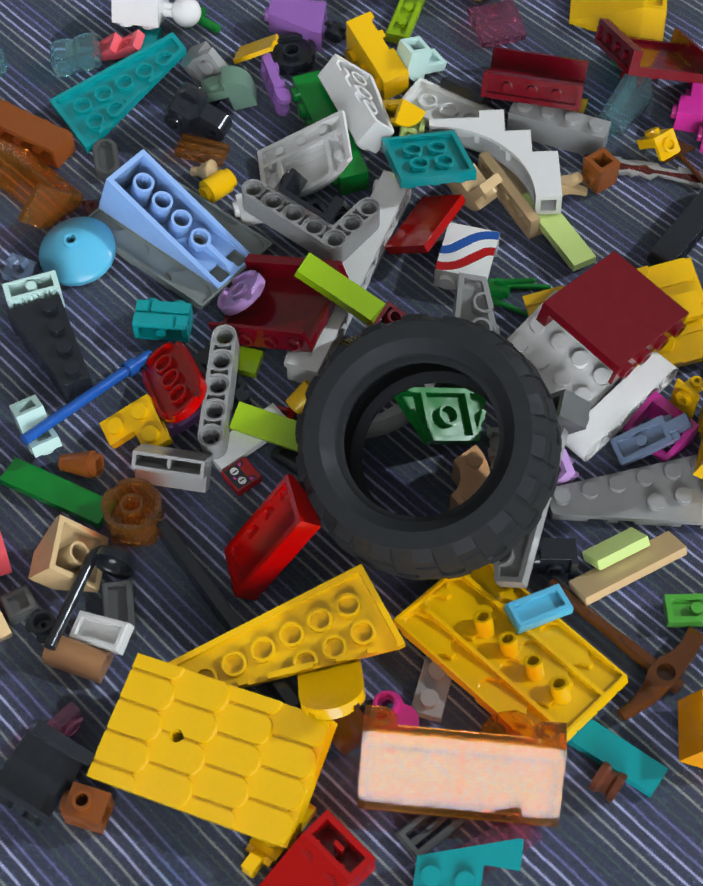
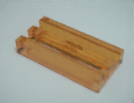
M183 133L181 136L182 141L179 140L178 147L175 148L174 153L175 157L205 163L210 159L215 160L217 166L222 167L230 151V145Z

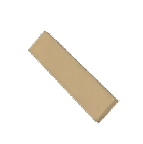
M667 531L649 540L650 545L617 563L603 570L594 568L570 580L569 588L587 606L687 555V546L671 532Z

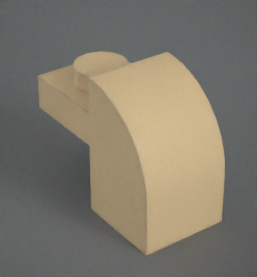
M474 163L473 165L477 170L476 180L464 183H446L453 195H463L466 201L464 205L472 211H479L498 197L496 194L498 190L495 186L503 180L498 173H495L486 180Z

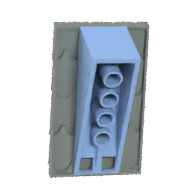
M144 149L106 179L99 206L88 216L100 220L110 228L116 241V253L200 310L221 293L224 287H228L232 283L233 278L246 271L247 266L244 260L248 254L263 255L273 244L264 236L175 180Z

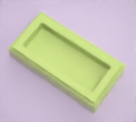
M631 527L582 551L584 561L599 570H603L648 547L650 542L647 535Z

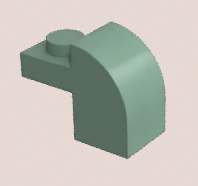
M231 65L221 66L220 75L201 79V88L207 93L208 103L229 98L234 111L257 105V88L251 75L240 67Z

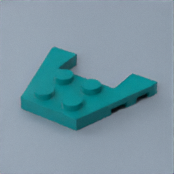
M518 838L417 855L413 886H482L484 866L520 871L524 839Z

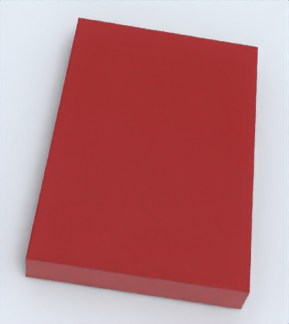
M463 195L422 197L386 244L385 249L388 254L428 253L466 202Z

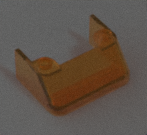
M0 140V188L24 206L18 217L20 222L30 224L40 230L43 227L50 228L82 204L85 198L84 194L32 152L19 145Z

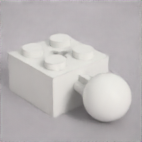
M111 0L112 22L119 23L123 27L137 25L142 26L146 30H154L160 26L165 17H172L182 27H192L197 24L201 17V7L196 0H176L174 3H170L169 0Z

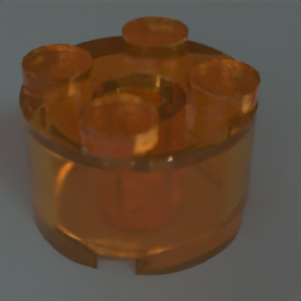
M126 478L119 481V485L112 489L109 488L105 492L101 501L103 518L112 541L127 547L154 544L159 536L156 524L165 519L161 496L158 490L152 487L150 482L141 478Z

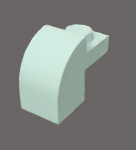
M420 36L399 40L396 52L409 71V78L412 81L416 82L419 77L424 79L425 74L445 70L447 62L435 48L431 49Z
M35 394L9 405L21 435L47 418L45 409ZM51 428L29 443L27 447L36 458L52 453L56 448L61 447L62 443L55 430Z

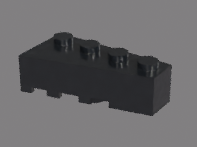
M60 295L6 310L12 330L17 337L19 336L29 353L31 352L38 365L46 372L50 381L67 403L93 387Z

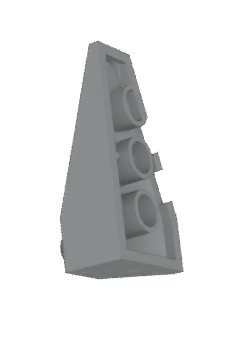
M459 272L452 316L474 322L480 328L500 334L499 326L496 325L493 313L494 306L487 277ZM442 383V387L464 388L454 384Z

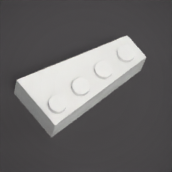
M334 54L317 76L337 110L343 109L345 111L347 127L357 146L362 150L368 149L376 154L381 149V138L391 137L395 131L374 78L368 72L341 56Z

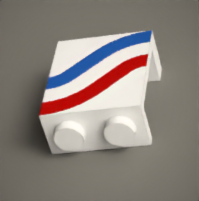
M450 222L435 266L434 286L456 290L459 272L487 277L488 281L493 259L498 252L500 232Z

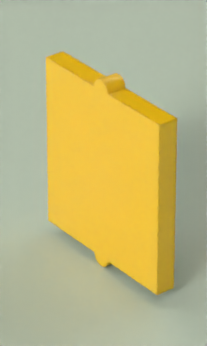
M278 34L241 46L237 53L234 54V64L273 51L275 45L278 44Z

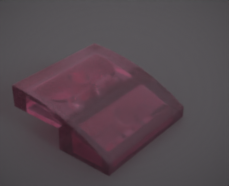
M512 0L467 9L472 29L477 32L481 48L526 39L527 32L524 23Z

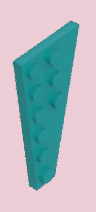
M172 32L49 100L50 105L87 154H89L93 144L103 139L187 54L186 47Z

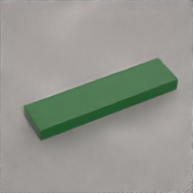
M16 457L0 477L2 485L98 529L101 528L115 507L114 501Z

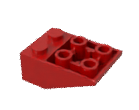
M327 809L300 835L259 886H359L375 870V857Z

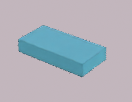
M558 583L506 603L503 610L517 634H521L572 614L574 607Z

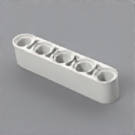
M652 352L650 358L643 365H638L627 378L622 380L590 410L586 429L569 434L565 446L583 461L590 460L624 427L650 395L655 391L660 393L674 379L678 368L658 352Z

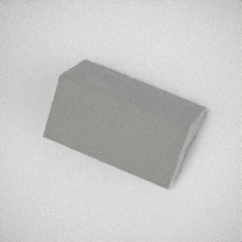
M141 444L132 453L131 468L135 469L134 482L206 493L210 486L213 454Z

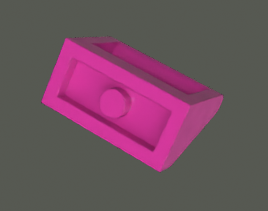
M655 391L640 406L622 430L627 432L635 428L647 417L654 419L660 415L664 417L670 414L673 419L683 414V412ZM689 417L693 427L680 433L681 439L668 452L661 449L652 453V455L661 462L673 460L694 442L700 425Z

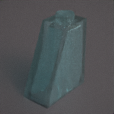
M624 74L598 116L600 119L611 121L610 135L615 133L622 137L653 99L651 78Z

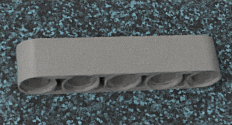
M226 324L216 327L212 332L205 378L207 391L201 406L198 428V441L202 452L213 454L212 460L223 457L228 449L229 426L232 418L240 356V344L236 330L231 325ZM220 389H223V390H224V391H222V392H220V393H215L217 390H220ZM215 414H221L217 418H211ZM213 439H217V440H218L217 442H215V443H213V444H207L210 440H213Z

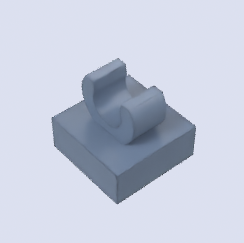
M11 253L6 260L7 265L1 271L4 280L11 282L35 275L39 270V266L33 260Z

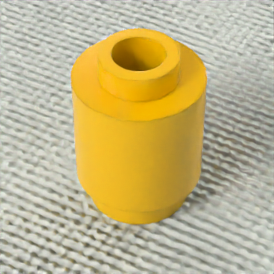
M219 169L199 182L200 188L198 191L200 196L211 203H215L234 190V187L237 186V180L229 169Z

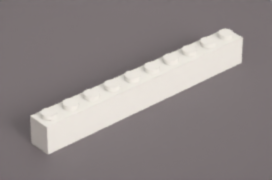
M386 170L383 171L380 179L374 181L371 197H366L376 199L380 204V226L375 233L342 263L348 278L365 290L386 250L385 246L392 238L412 196V189L400 188L396 178H393V172ZM336 305L312 353L288 351L284 360V367H287V379L302 383L304 380L311 382L315 375L320 376L323 369L330 362L328 357L342 341L353 315Z

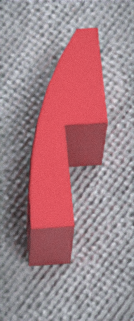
M139 29L124 38L115 32L99 42L94 58L107 61L128 57L141 49L145 35Z

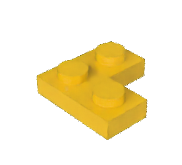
M145 394L99 423L109 445L114 449L137 436L140 444L167 447L174 443L148 394Z

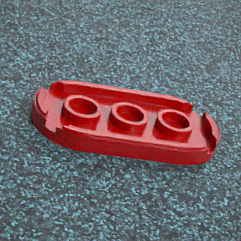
M178 341L175 344L171 342L165 343L149 356L146 362L148 364L147 370L143 369L142 381L153 401L157 414L168 423H179L189 418L200 407L206 395L207 384L192 353L183 343Z

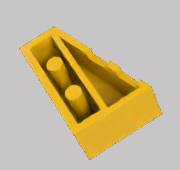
M370 11L346 21L345 58L347 61L371 74L381 98L388 100L408 91L409 71L395 49H389L383 40L386 35L383 30L378 31L372 22L374 16Z

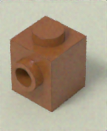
M604 147L584 158L581 173L584 185L598 194L616 184L621 162Z
M73 782L70 791H65L59 809L67 824L103 835L115 802L110 792Z

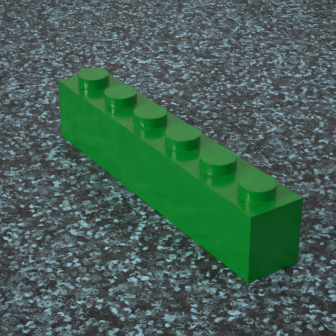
M320 70L292 77V88H289L291 100L297 103L300 119L304 118L305 127L338 112L317 76ZM349 129L348 133L353 159L338 178L331 183L332 187L337 188L340 196L369 189V170Z

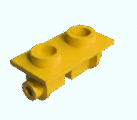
M693 376L684 383L678 378L669 401L691 419H693L701 396L699 393L703 390V379L700 376Z

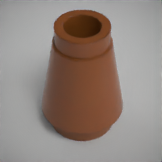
M95 450L61 454L58 466L60 471L93 479L95 476L102 475L104 458L101 453H97Z

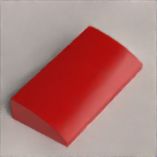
M286 474L224 548L235 597L256 601L321 527L318 515L312 507L306 492L293 475Z

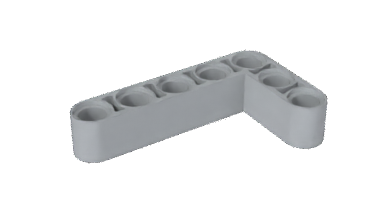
M250 179L242 184L243 208L247 213L320 259L340 260L343 263L380 226V204L373 198L361 199L332 225L258 179Z

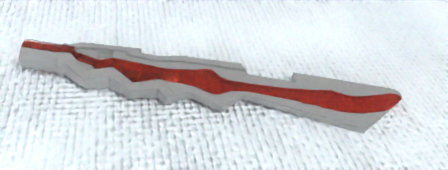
M583 154L582 164L584 162V158L587 157L588 154ZM614 156L621 162L618 175H628L631 178L641 176L649 181L656 177H661L699 190L703 188L702 183L688 168L678 167V170L662 168L655 162L625 160ZM697 170L703 177V171Z

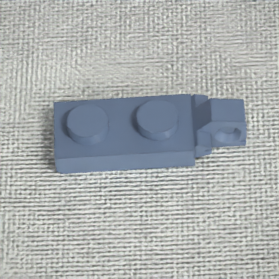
M686 413L673 419L670 414L664 417L660 415L612 438L610 442L621 466L625 467L676 443L675 441L681 439L680 433L692 428L693 425Z

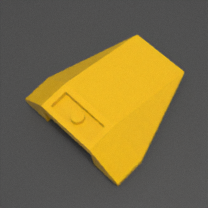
M570 0L569 24L596 32L600 18H604L613 22L627 37L663 41L667 0Z

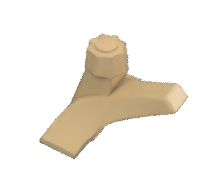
M577 171L564 176L560 173L562 197L568 194L587 196L588 188L579 184L583 180L580 172Z

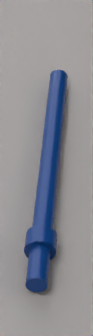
M148 349L136 358H129L123 362L121 368L20 435L22 442L28 445L126 377L131 378L140 372V368L146 364L153 352Z

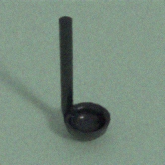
M118 544L100 545L90 550L44 643L45 648L52 651L56 650L94 566L112 577L120 579L133 577L136 565L131 552L127 548Z

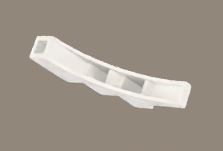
M504 109L479 110V117L429 119V133L455 130L464 148L480 153L489 151L495 160L510 169L527 189L537 215L561 214L562 186L558 151L532 152L531 130L505 131Z

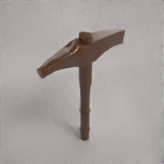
M552 579L546 588L556 585L558 582ZM559 583L574 607L573 610L647 671L641 688L628 703L616 711L620 720L626 721L663 699L670 691L674 694H678L685 684L681 678L703 642L702 633L689 626L684 638L676 648L655 659L632 639L594 612V609L586 606L580 599L568 591V588L563 587Z

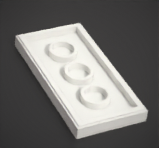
M420 77L401 98L426 112L422 118L426 120V127H429V119L479 117V110H494Z

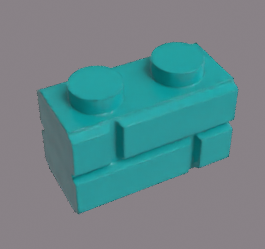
M156 298L137 299L132 321L135 338L189 342L193 325L192 303H186L183 300L167 302Z

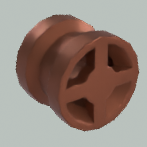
M604 761L588 789L593 792L599 791L604 795L606 801L612 803L628 775L623 772L617 773L612 769L610 763Z

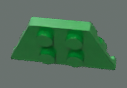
M413 387L394 397L424 445H474L480 440L481 424L485 420L487 411L484 410L486 400L477 393L467 388Z

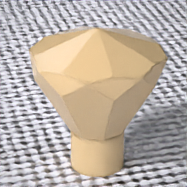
M210 159L199 167H191L190 175L205 179L218 170L215 160Z

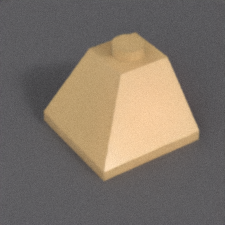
M58 515L34 551L28 579L53 590L70 591L86 555L95 547L108 545L109 538L63 515ZM94 566L83 592L99 591L102 571Z

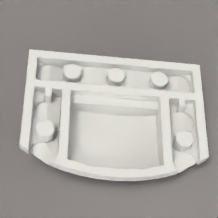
M342 109L257 151L261 181L278 191L280 179L293 168L308 181L299 194V198L313 194L332 183L353 159L345 111Z

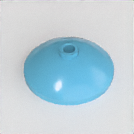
M74 217L60 222L45 235L39 248V262L44 273L55 270L60 285L73 287L89 284L100 278L110 268L116 255V241L110 228L100 220L91 217Z

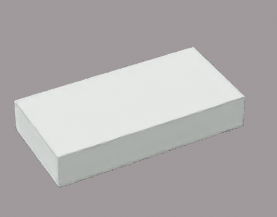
M80 610L68 637L123 656L135 627L128 622Z

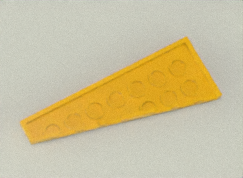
M360 564L168 663L223 681L238 688H245L400 650L406 646L363 565Z

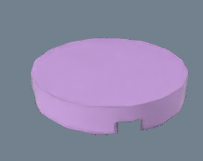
M249 270L233 278V285L230 288L227 286L223 288L218 297L217 305L225 315L231 316L242 312L261 295L265 287V280L256 270Z

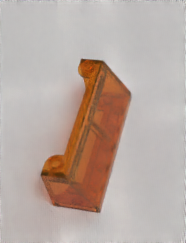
M365 705L357 808L558 827L567 756L566 723L541 722L533 729L532 737L397 725L398 718L392 709L385 706Z

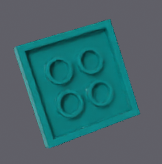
M455 130L381 138V148L400 188L413 189L419 186H438L445 183H464L476 180L477 170Z

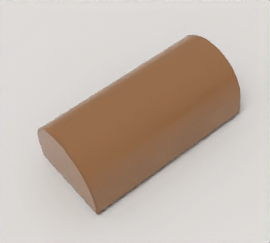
M63 635L56 650L52 651L44 647L42 655L45 665L101 684L114 658L113 653Z

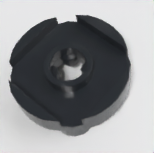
M297 33L280 35L277 41L278 44L275 45L273 51L269 52L273 61L278 63L279 74L310 71L316 57L313 41L309 39L308 42L303 39V35Z

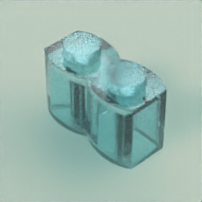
M83 33L73 39H60L50 44V63L56 77H68L79 71H92L102 66L101 45L95 33Z

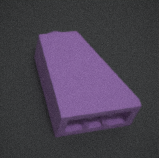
M270 0V5L265 7L264 14L265 21L269 23V32L279 36L287 33L301 34L303 39L308 42L309 39L313 41L315 51H322L326 28L324 23L327 21L326 1Z

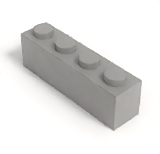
M513 102L508 112L506 131L531 130V141L581 155H590L606 147L611 121L566 109Z

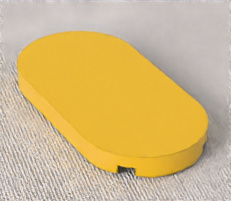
M361 659L298 674V692L302 712L307 716L314 714L315 719L332 720L353 712V706L357 703L361 705L366 697Z

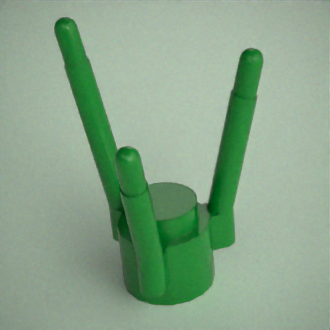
M489 278L488 282L493 306L503 307L524 317H529L526 310L503 301L504 299H509L510 290H547L551 288V285L531 284L536 282L535 278Z

